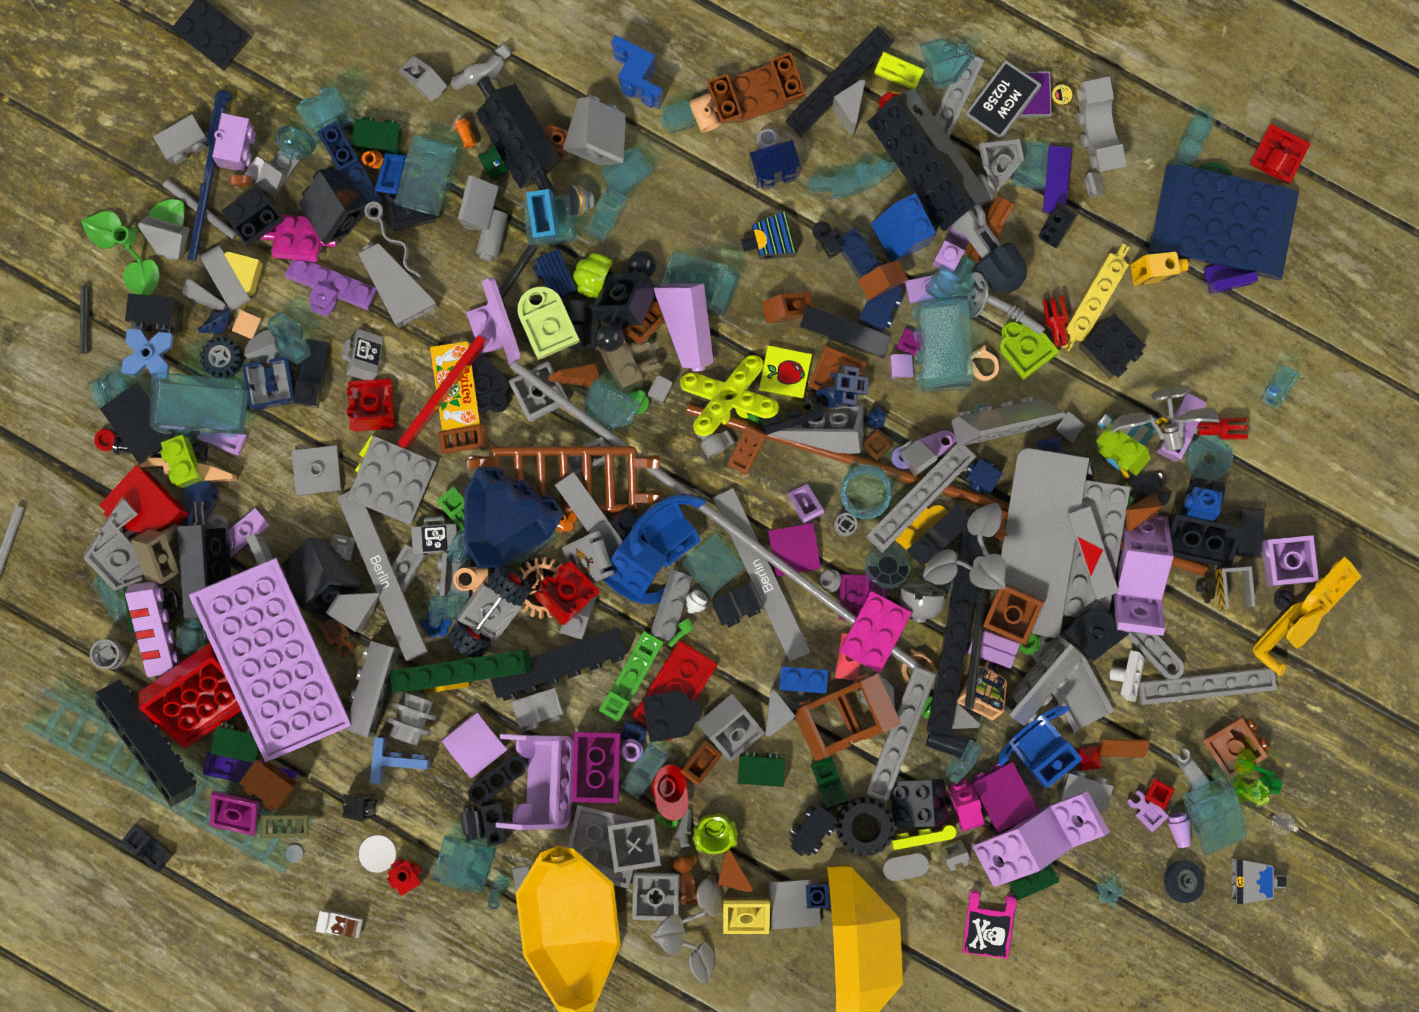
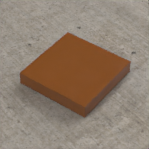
M825 345L808 387L816 391L820 388L833 387L835 385V378L830 377V373H838L839 365L859 368V376L861 377L867 362ZM845 379V388H847L848 379Z

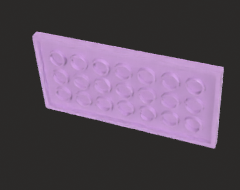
M277 557L189 594L265 762L351 726L347 712Z

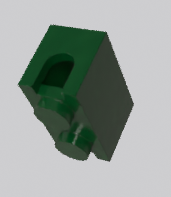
M371 117L355 119L351 145L355 151H378L381 154L399 155L402 128H400V124H397V121L385 119L384 122L375 121Z
M224 723V726L220 727L216 726L210 754L249 762L261 759L262 754L249 727H246V731L237 729L238 725Z
M744 751V756L739 755L737 784L784 787L785 759L781 758V754L767 753V757H758V752Z

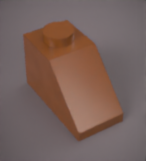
M810 292L779 294L761 302L767 324L782 323L802 318L806 306L814 308Z

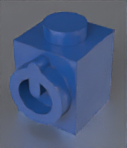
M1195 487L1185 498L1184 506L1187 507V516L1214 521L1220 514L1222 492Z

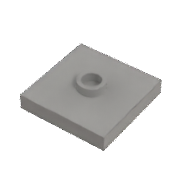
M337 445L292 450L297 496L342 491Z

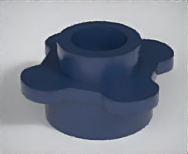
M877 406V408L873 407L869 411L867 418L868 423H870V429L882 428L886 420L885 410H882L880 406Z

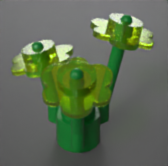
M1246 749L1243 754L1237 756L1234 770L1242 776L1246 772L1251 773L1253 770L1264 774V776L1249 786L1247 783H1244L1242 777H1237L1236 781L1233 782L1232 794L1239 804L1248 800L1250 803H1255V806L1261 807L1263 804L1270 802V794H1280L1282 781L1279 777L1274 776V771L1255 765L1256 756L1252 755L1251 750Z

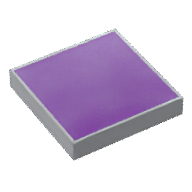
M1050 71L1024 72L1039 82L1042 87L1019 118L1051 117Z

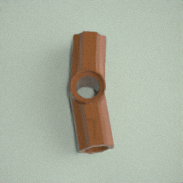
M998 195L985 216L986 224L996 239L999 237L1004 227L1003 224L1014 206L1013 203ZM970 243L965 256L978 263L982 258Z

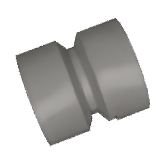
M102 639L92 646L90 659L100 669H117L126 663L128 651L126 646L118 640Z

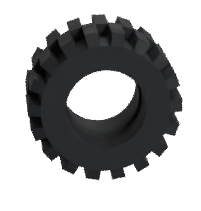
M858 797V799H852L842 807V810L837 815V836L843 846L853 854L866 857L867 855H877L876 853L884 851V848L887 845L889 846L892 836L894 837L895 823L891 812L884 804L873 798ZM870 813L877 819L879 828L873 838L861 840L853 834L851 825L853 819L858 814Z

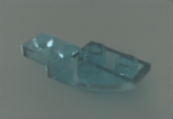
M889 159L880 160L878 164L858 162L855 166H852L851 175L837 173L834 174V177L825 178V175L812 176V179H808V193L830 191L831 200L853 196L867 191L886 180L896 171L897 165Z

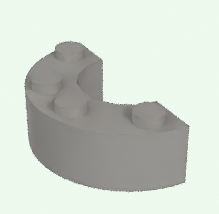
M1110 76L1083 82L1080 88H1077L1080 112L1076 113L1078 125H1082L1081 144L1083 148H1087L1091 168L1102 172L1127 166L1123 144L1118 140L1113 124L1112 101L1114 100Z

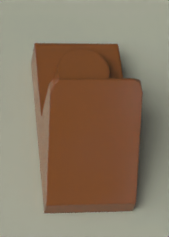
M705 740L681 770V773L699 786L723 754Z

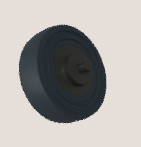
M1179 861L1167 868L1164 875V886L1166 892L1173 900L1179 903H1190L1202 895L1204 877L1201 870L1194 863Z

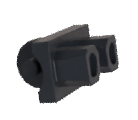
M1059 202L1039 233V238L1055 249L1058 248L1071 229L1078 214Z
M825 221L817 222L812 229V234L817 240L815 247L818 252L824 250L830 260L841 253L840 249L843 246L838 240L840 232L837 227L832 230L831 226Z

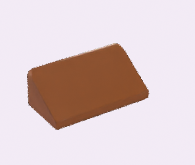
M1099 740V753L1102 757L1143 758L1146 756L1149 747L1148 740Z

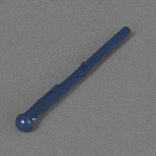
M224 89L217 91L215 94L206 144L210 145L203 183L200 184V196L187 258L190 261L197 260L213 178L215 161L212 156L216 142L214 134L218 131L221 114H225L227 101H232L231 93Z

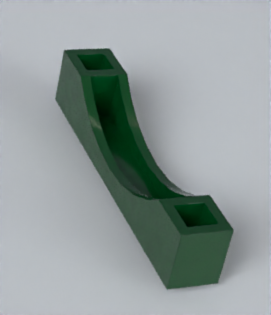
M520 650L390 671L392 691L395 694L531 673L532 666L529 650Z

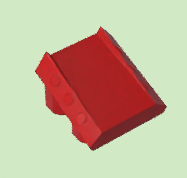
M379 379L348 382L347 396L349 406L347 407V416L349 419V429L357 433L359 431L386 429L390 431L395 426L393 380Z
M568 561L566 564L561 565L552 577L544 578L540 583V588L534 594L538 602L557 619L559 624L565 625L600 591L572 561Z

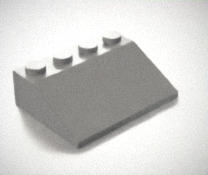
M1027 397L1021 399L1019 404H1013V401L1000 404V408L993 409L992 406L980 408L979 412L972 414L971 410L958 413V417L952 420L957 445L961 447L1041 429L1066 417L1064 411L1044 399L1034 400V397Z
M1059 636V639L1055 640L1006 697L1004 710L1023 726L1027 722L1030 724L1038 715L1036 711L1042 705L1046 706L1053 697L1051 694L1055 689H1060L1068 680L1066 678L1071 671H1076L1083 662L1081 659L1084 656L1074 646Z

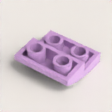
M477 711L441 739V742L470 778L478 774L507 750Z

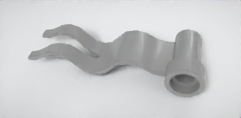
M377 202L368 203L364 209L367 218L381 223L382 234L387 242L404 247V267L410 274L422 280V277L417 272L408 268V247L402 241L390 240L387 237L386 226L382 221L384 219L382 206Z

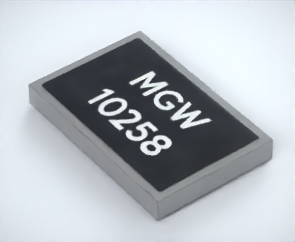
M1005 60L965 115L1002 141L1041 89L1042 85Z

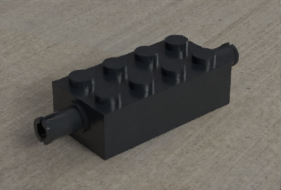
M489 76L481 78L476 84L486 100L475 114L486 130L491 142L496 147L501 159L509 169L513 179L520 189L536 184L539 190L549 189L554 194L556 189L551 184L547 174L561 159L517 85L513 84L496 90Z
M207 501L192 502L194 523L188 526H178L177 539L180 553L179 564L181 567L184 618L199 619L189 597L190 593L231 576L228 523L210 524L208 522ZM201 623V640L208 639V636Z

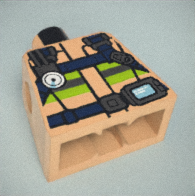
M987 661L984 664V668L981 666L978 668L974 709L971 710L994 720L1004 712L1007 681L996 674L998 665ZM968 677L957 697V703L965 706Z

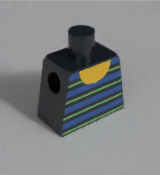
M785 211L753 224L751 228L753 236L741 239L743 251L747 252L756 249L758 258L761 260L795 257L796 254Z

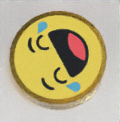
M1058 84L1051 91V102L1056 107H1066L1073 99V91L1066 84Z

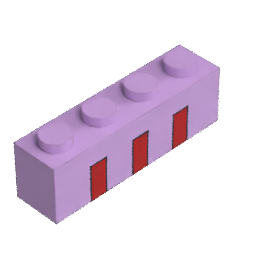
M152 581L129 585L125 596L147 677L164 675L180 663L179 652L174 650V633L168 627L169 613L162 604V601H164L163 590L158 588V584Z

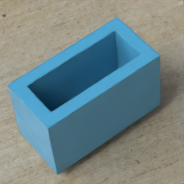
M549 189L527 192L526 196L533 238L544 240L560 237L553 192Z

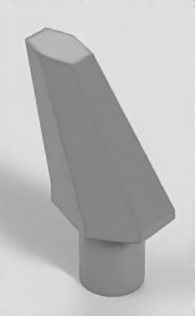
M690 809L680 819L675 833V837L680 840L681 847H688L690 845L688 835L691 834Z

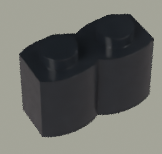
M752 581L711 601L722 626L727 624L728 628L740 623L739 618L746 614L750 618L761 613L759 608L763 607Z

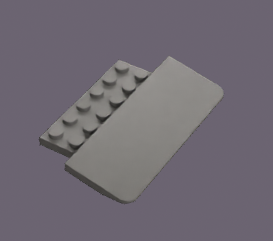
M1026 448L1021 450L1017 456L1006 523L1008 536L1004 535L1001 557L1006 563L1005 583L1046 600L1032 633L1059 639L1063 615L1078 617L1097 601H1100L1109 611L1112 595L1098 600L1095 598L1067 513L1088 505L1091 506L1115 579L1130 487L1086 480L1089 463L1088 457ZM996 589V590H995L994 599H995L996 594H997V592H998L999 589Z

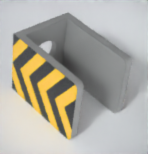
M1252 567L1215 570L1219 610L1229 609L1226 573L1233 572L1242 573L1245 608L1255 607Z

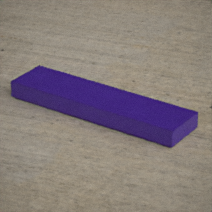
M207 752L202 775L240 782L254 762ZM278 767L296 780L298 771Z

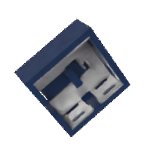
M287 356L269 359V363L273 365L271 367L264 368V364L260 361L242 364L251 410L256 411L293 404L295 383L291 361Z

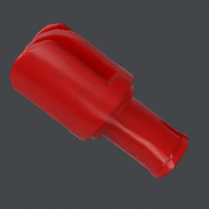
M1064 295L1059 296L1063 314L1059 316L1056 298H1050L1053 317L1051 318L1047 300L1042 299L1046 325L1052 328L1055 347H1061L1060 337L1064 346L1069 344L1065 327L1067 322H1069Z
M1220 417L1219 423L1199 421L1197 428L1206 429L1197 430V435H1217L1220 440H1248V434H1228V432L1248 431V425H1228V423L1248 422V417Z

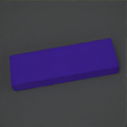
M1048 147L1042 213L1052 214L1059 202L1063 203L1066 207L1072 148Z

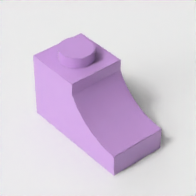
M952 227L932 266L946 273L949 272L952 275L970 242L966 235L957 233L954 227Z

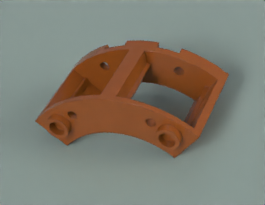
M869 673L857 677V682L818 700L812 701L809 698L798 703L800 708L794 710L793 713L815 761L852 746L850 741L854 744L884 733L901 724L879 674L870 676ZM861 688L876 722L875 725L863 730L847 696V693ZM834 699L850 735L824 746L809 710Z

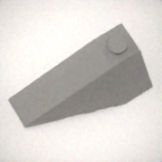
M842 404L839 407H834L835 409L825 411L824 415L820 418L769 435L836 453H860L864 436V404H857L852 407Z

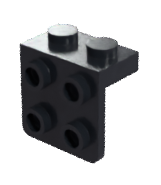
M944 778L895 781L891 791L895 827H936L946 825L948 810L945 805L947 790Z

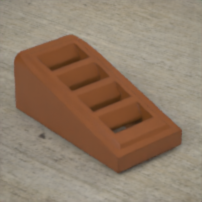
M654 299L646 314V317L654 324L650 325L644 320L642 324L648 328L647 331L639 325L627 326L623 330L639 345L643 344L665 323L659 303ZM653 312L659 318L656 320L649 313ZM634 327L643 334L641 337L632 331Z
M588 364L561 369L549 375L548 379L550 382L590 386L600 381V376L596 364Z
M486 425L439 432L442 454L489 448ZM467 433L470 434L471 445H468ZM457 434H460L462 446H459ZM448 435L452 437L453 448L449 447Z

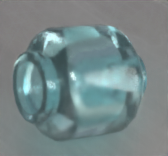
M185 619L183 623L177 626L175 645L182 649V653L194 654L195 651L204 647L205 640H201V621Z

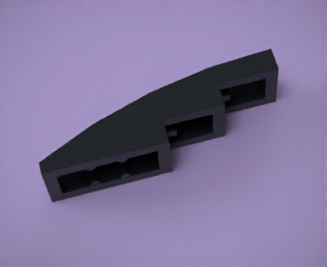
M806 306L799 327L800 329L821 335L820 337L842 343L841 345L883 359L891 338L861 324L810 306Z

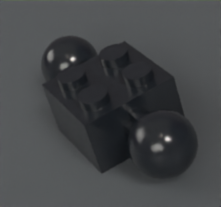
M641 250L633 253L628 261L630 273L608 274L592 309L604 323L597 329L595 334L598 347L604 351L613 352L622 346L624 332L621 326L642 325L654 299V288L656 287L649 279L654 274L657 266L655 257L650 252Z

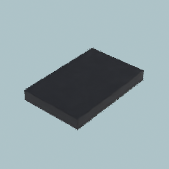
M138 382L100 408L138 464H142L162 450L161 442L177 437Z

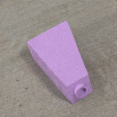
M667 283L655 287L654 292L682 368H692V371L705 370V366L714 362L704 283Z

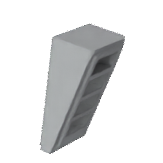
M188 278L181 293L186 299L222 312L227 308L230 310L224 302L192 279Z

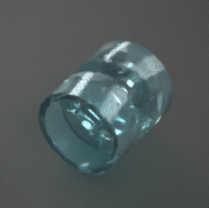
M119 370L107 374L105 379L99 377L88 382L91 397L99 409L128 389L127 382Z

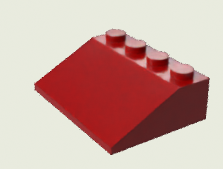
M211 643L205 645L139 692V709L184 749L241 711Z

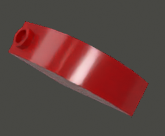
M135 465L99 504L105 511L103 513L104 516L108 519L120 499L124 497L137 511L138 515L122 527L137 533H143L148 529L161 532L174 523L180 525L190 514L146 468Z

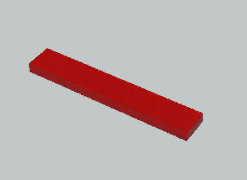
M477 335L400 438L398 444L401 447L410 448L488 344L489 339L485 336Z

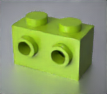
M1110 424L1096 440L1100 448L1099 452L1105 458H1111L1116 461V464L1127 472L1129 470L1137 476L1151 459L1147 448L1120 429L1112 434V424Z
M179 435L161 442L163 449L160 450L163 461L165 463L168 462L170 467L168 475L173 484L185 488L204 480L188 437Z

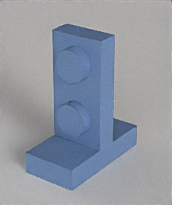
M374 737L370 783H383L384 766L430 769V760L425 759V755L411 754V758L402 757V753L388 752V756H385L387 737Z

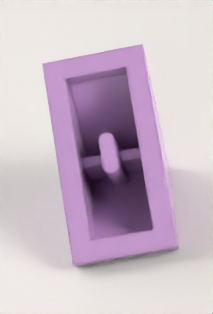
M808 484L787 493L803 525L824 514L822 506Z

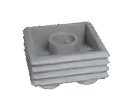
M549 361L529 370L568 399L560 383L549 381V375L555 373ZM518 375L509 380V384L529 422L561 407L544 393L541 397L533 395L536 392V387L522 376Z
M635 872L633 875L632 919L663 921L670 915H679L680 875L678 873ZM655 890L663 896L657 903L649 896Z

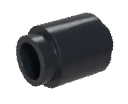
M477 806L463 808L464 813H460V820L466 841L484 838L485 829L481 810H478Z

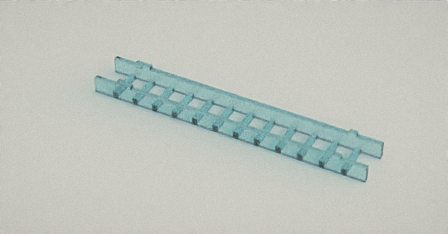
M46 689L44 695L60 703L57 711L53 710L46 724H49L46 729L34 722H27L25 728L282 874L287 871V866L270 857L280 838H273L264 853L250 846L255 836L248 835L243 842L232 836L230 830H222L210 826V810L205 819L190 812L205 786L214 791L220 790L233 794L236 793L184 764L185 769L194 774L199 784L196 787L195 794L191 796L185 808L178 804L170 807L162 795L151 790L153 782L150 778L145 786L131 778L139 765L135 758L125 774L111 767L125 744L121 738H119L106 763L92 756L106 730L120 737L109 721L53 689ZM66 708H69L80 714V717L65 740L63 736L58 733L53 734L52 732ZM88 719L100 727L85 752L72 745L85 720ZM264 809L261 811V815H273ZM260 819L257 826L256 834L260 828ZM278 819L279 828L277 833H282V819ZM287 823V832L291 833L292 825Z

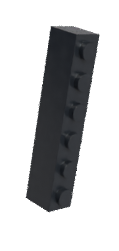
M617 627L531 657V673L492 678L490 680L496 698H503V701L516 698V693L522 690L525 691V694L538 690L537 685L546 682L547 686L559 683V678L567 675L568 679L581 675L580 670L589 667L590 671L603 667L602 663L611 660L612 664L624 660L623 655L628 653L620 629Z
M121 679L97 691L95 697L96 705L169 806L173 807L194 795L197 784L194 774L185 769L180 755L174 754L169 740L166 737H162L158 732L157 724L139 709V702L137 703L134 699L131 688L128 685H124Z

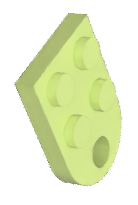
M535 287L522 295L518 303V315L538 360L580 342L562 300L555 291L547 287ZM532 296H542V302L539 305H532L530 303Z

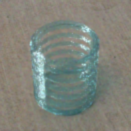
M870 464L859 465L851 469L844 477L841 487V501L845 509L852 516L860 519H873L881 515L888 508L891 500V483L886 473L879 467ZM860 474H871L878 477L886 488L884 500L878 506L871 509L856 507L850 502L846 491L848 483L854 477Z

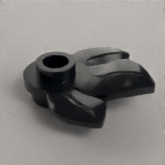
M1139 472L1137 476L1134 474L1130 476L1128 484L1133 490L1129 495L1134 499L1130 506L1137 503L1135 501L1137 495L1144 499L1151 494H1156L1162 507L1169 502L1171 497L1160 491L1162 486L1161 473H1153L1144 477Z

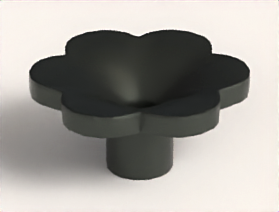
M1209 574L1202 583L1196 584L1195 590L1196 592H1201L1205 603H1210L1211 599L1215 597L1217 583L1214 580V576Z

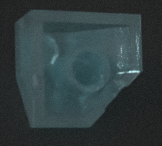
M938 39L920 44L929 79L935 88H943L949 84L956 83L975 58V52L967 42H960L959 45L949 44L947 39Z
M597 379L594 380L585 397V413L610 432L616 427H624L631 424L642 405L618 389Z

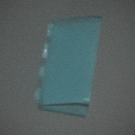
M953 296L918 301L916 306L913 307V318L917 320L918 326L914 330L915 342H919V351H916L915 354L916 364H920V373H917V386H921V392L966 391L972 386L973 382L968 297Z
M152 373L149 425L154 430L165 432L168 429H177L179 433L200 431L203 435H214V432L223 433L227 437H236L237 434L243 435L248 389L244 382L235 379Z

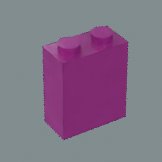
M1011 761L1005 762L1002 766H999L998 763L993 765L994 770L987 774L984 770L974 775V781L971 782L984 811L998 833L1039 812L1014 763Z

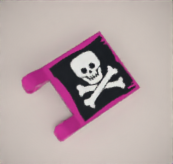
M971 890L968 898L962 953L1008 959L1016 898L1011 895L1006 896L1004 911L978 908L980 894L978 891Z

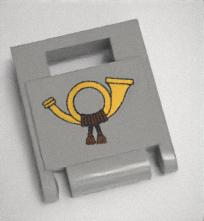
M600 531L591 533L562 547L566 561H572L593 584L615 575L614 570L604 573L603 569L612 566L603 540L593 541V539L601 536Z

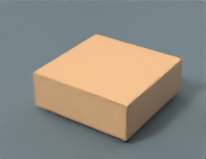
M240 310L232 331L252 339L257 334L262 319Z

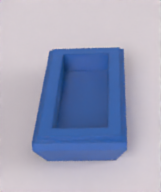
M385 153L375 191L397 194L407 156Z

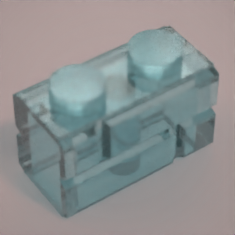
M636 148L633 151L628 149L624 152L622 164H608L603 169L604 173L601 175L603 181L617 199H620L653 174L654 170L640 150Z

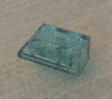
M445 835L432 880L447 887L483 893L496 848L470 840L466 841L463 838Z

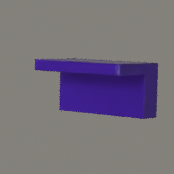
M1218 265L1206 267L1203 270L1209 295L1253 285L1258 281L1256 272L1251 273Z

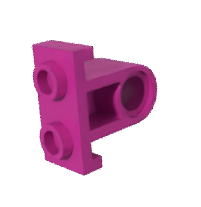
M961 779L947 785L962 832L985 825L980 799L970 780Z

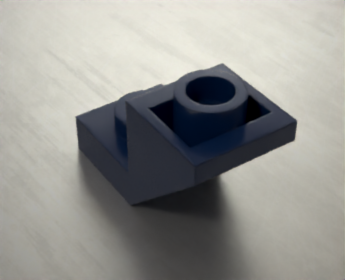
M829 882L805 885L807 909L831 907Z

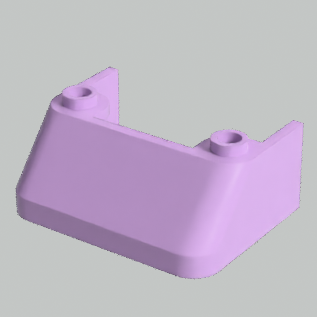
M500 734V739L516 740L518 755L528 758L526 803L518 804L515 807L513 822L496 823V827L517 830L566 828L570 824L572 813L573 740L568 736Z

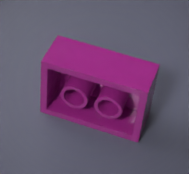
M574 732L572 802H619L621 733Z

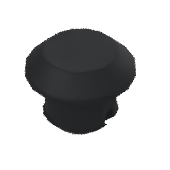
M1287 590L1278 591L1274 596V604L1280 610H1288L1294 604V597Z

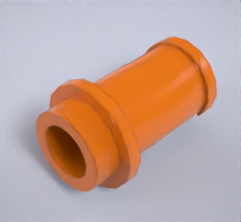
M464 118L454 123L456 126L454 130L458 131L464 149L475 146L477 141L470 127L471 122Z
M367 151L363 154L362 161L365 165L374 169L382 166L384 158L380 152Z

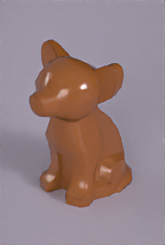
M692 854L690 857L680 856L675 861H668L669 868L680 874L679 886L682 905L698 903L696 881L690 872L697 862L696 854Z

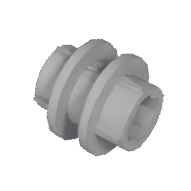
M405 692L401 703L393 701L392 706L399 710L396 718L387 717L386 721L393 724L389 736L414 745H418L422 734L430 736L431 731L425 729L424 726L427 719L436 720L437 716L429 713L433 701Z

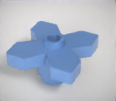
M127 329L125 342L135 352L123 359L121 372L126 375L137 376L147 367L152 377L168 379L170 365L163 359V354L173 348L174 335L158 332L149 341L142 330Z

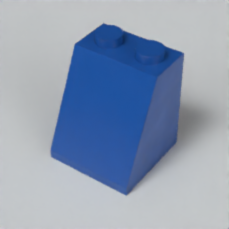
M916 193L894 203L871 223L890 262L900 260L931 245L936 235Z

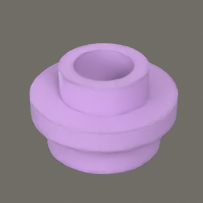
M636 739L624 741L620 750L623 759L628 762L639 760L643 754L642 744ZM633 746L636 749V753H629L628 747Z

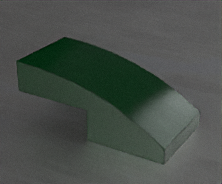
M832 756L810 764L827 811L849 803Z

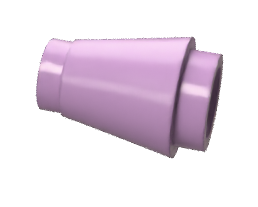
M1186 812L1170 814L1167 823L1177 843V847L1184 848L1190 846V817H1187Z

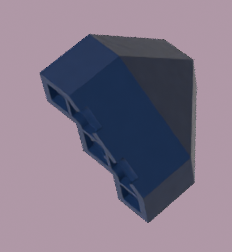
M497 466L478 467L464 491L465 558L472 557L478 568L490 567L493 573L499 565L506 566L549 539L564 515L553 497L546 493L544 496L532 490L533 486L519 478L514 481L505 476V471Z

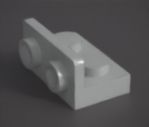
M443 551L442 556L438 558V570H441V579H437L436 591L440 593V597L470 599V590H459L455 586L453 579L459 568L464 566L472 567V557L465 558V553ZM466 572L459 575L460 582L465 585L470 584L471 575Z

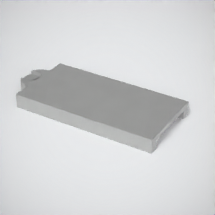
M1066 633L1060 635L1083 655L1080 647ZM1039 636L1041 641L1040 649L1036 653L1031 654L1035 663H1037L1057 638H1052L1049 642H1045V639L1048 637ZM1085 656L1081 659L1083 661L1081 666L1076 671H1071L1066 678L1068 680L1060 689L1056 688L1052 693L1058 706H1069L1071 708L1063 715L1073 733L1114 712Z

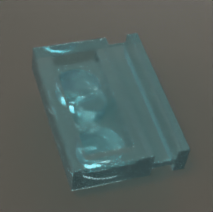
M1021 142L1024 161L1013 173L1012 187L1019 186L1022 188L1044 190L1049 144Z

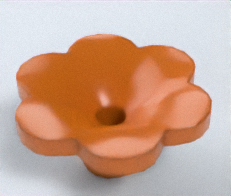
M564 513V520H560L555 531L557 533L572 531L574 528L573 523L577 521L575 513Z

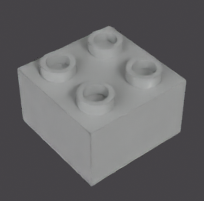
M655 817L608 825L614 873L661 866Z

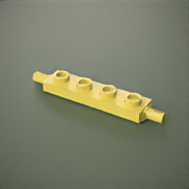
M1121 244L1116 254H1107L1065 326L1069 344L1063 345L1062 348L1070 352L1075 341L1083 342L1086 340L1129 266L1124 260L1130 249L1129 246Z

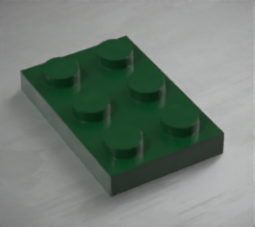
M1017 824L1001 831L1000 833L997 832L993 835L988 836V838L1007 832ZM998 856L999 860L1004 863L1003 859ZM1050 863L1041 871L1008 883L1018 901L1058 883L1059 880Z

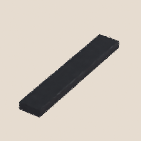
M877 27L787 118L786 123L802 137L832 107L834 97L852 86L882 56L883 52H886L894 44V41L881 28Z

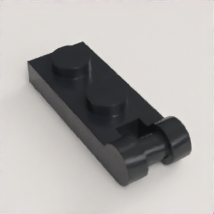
M811 394L803 401L779 408L778 413L771 418L758 417L766 435L820 418L824 415L825 409L819 403L817 396Z

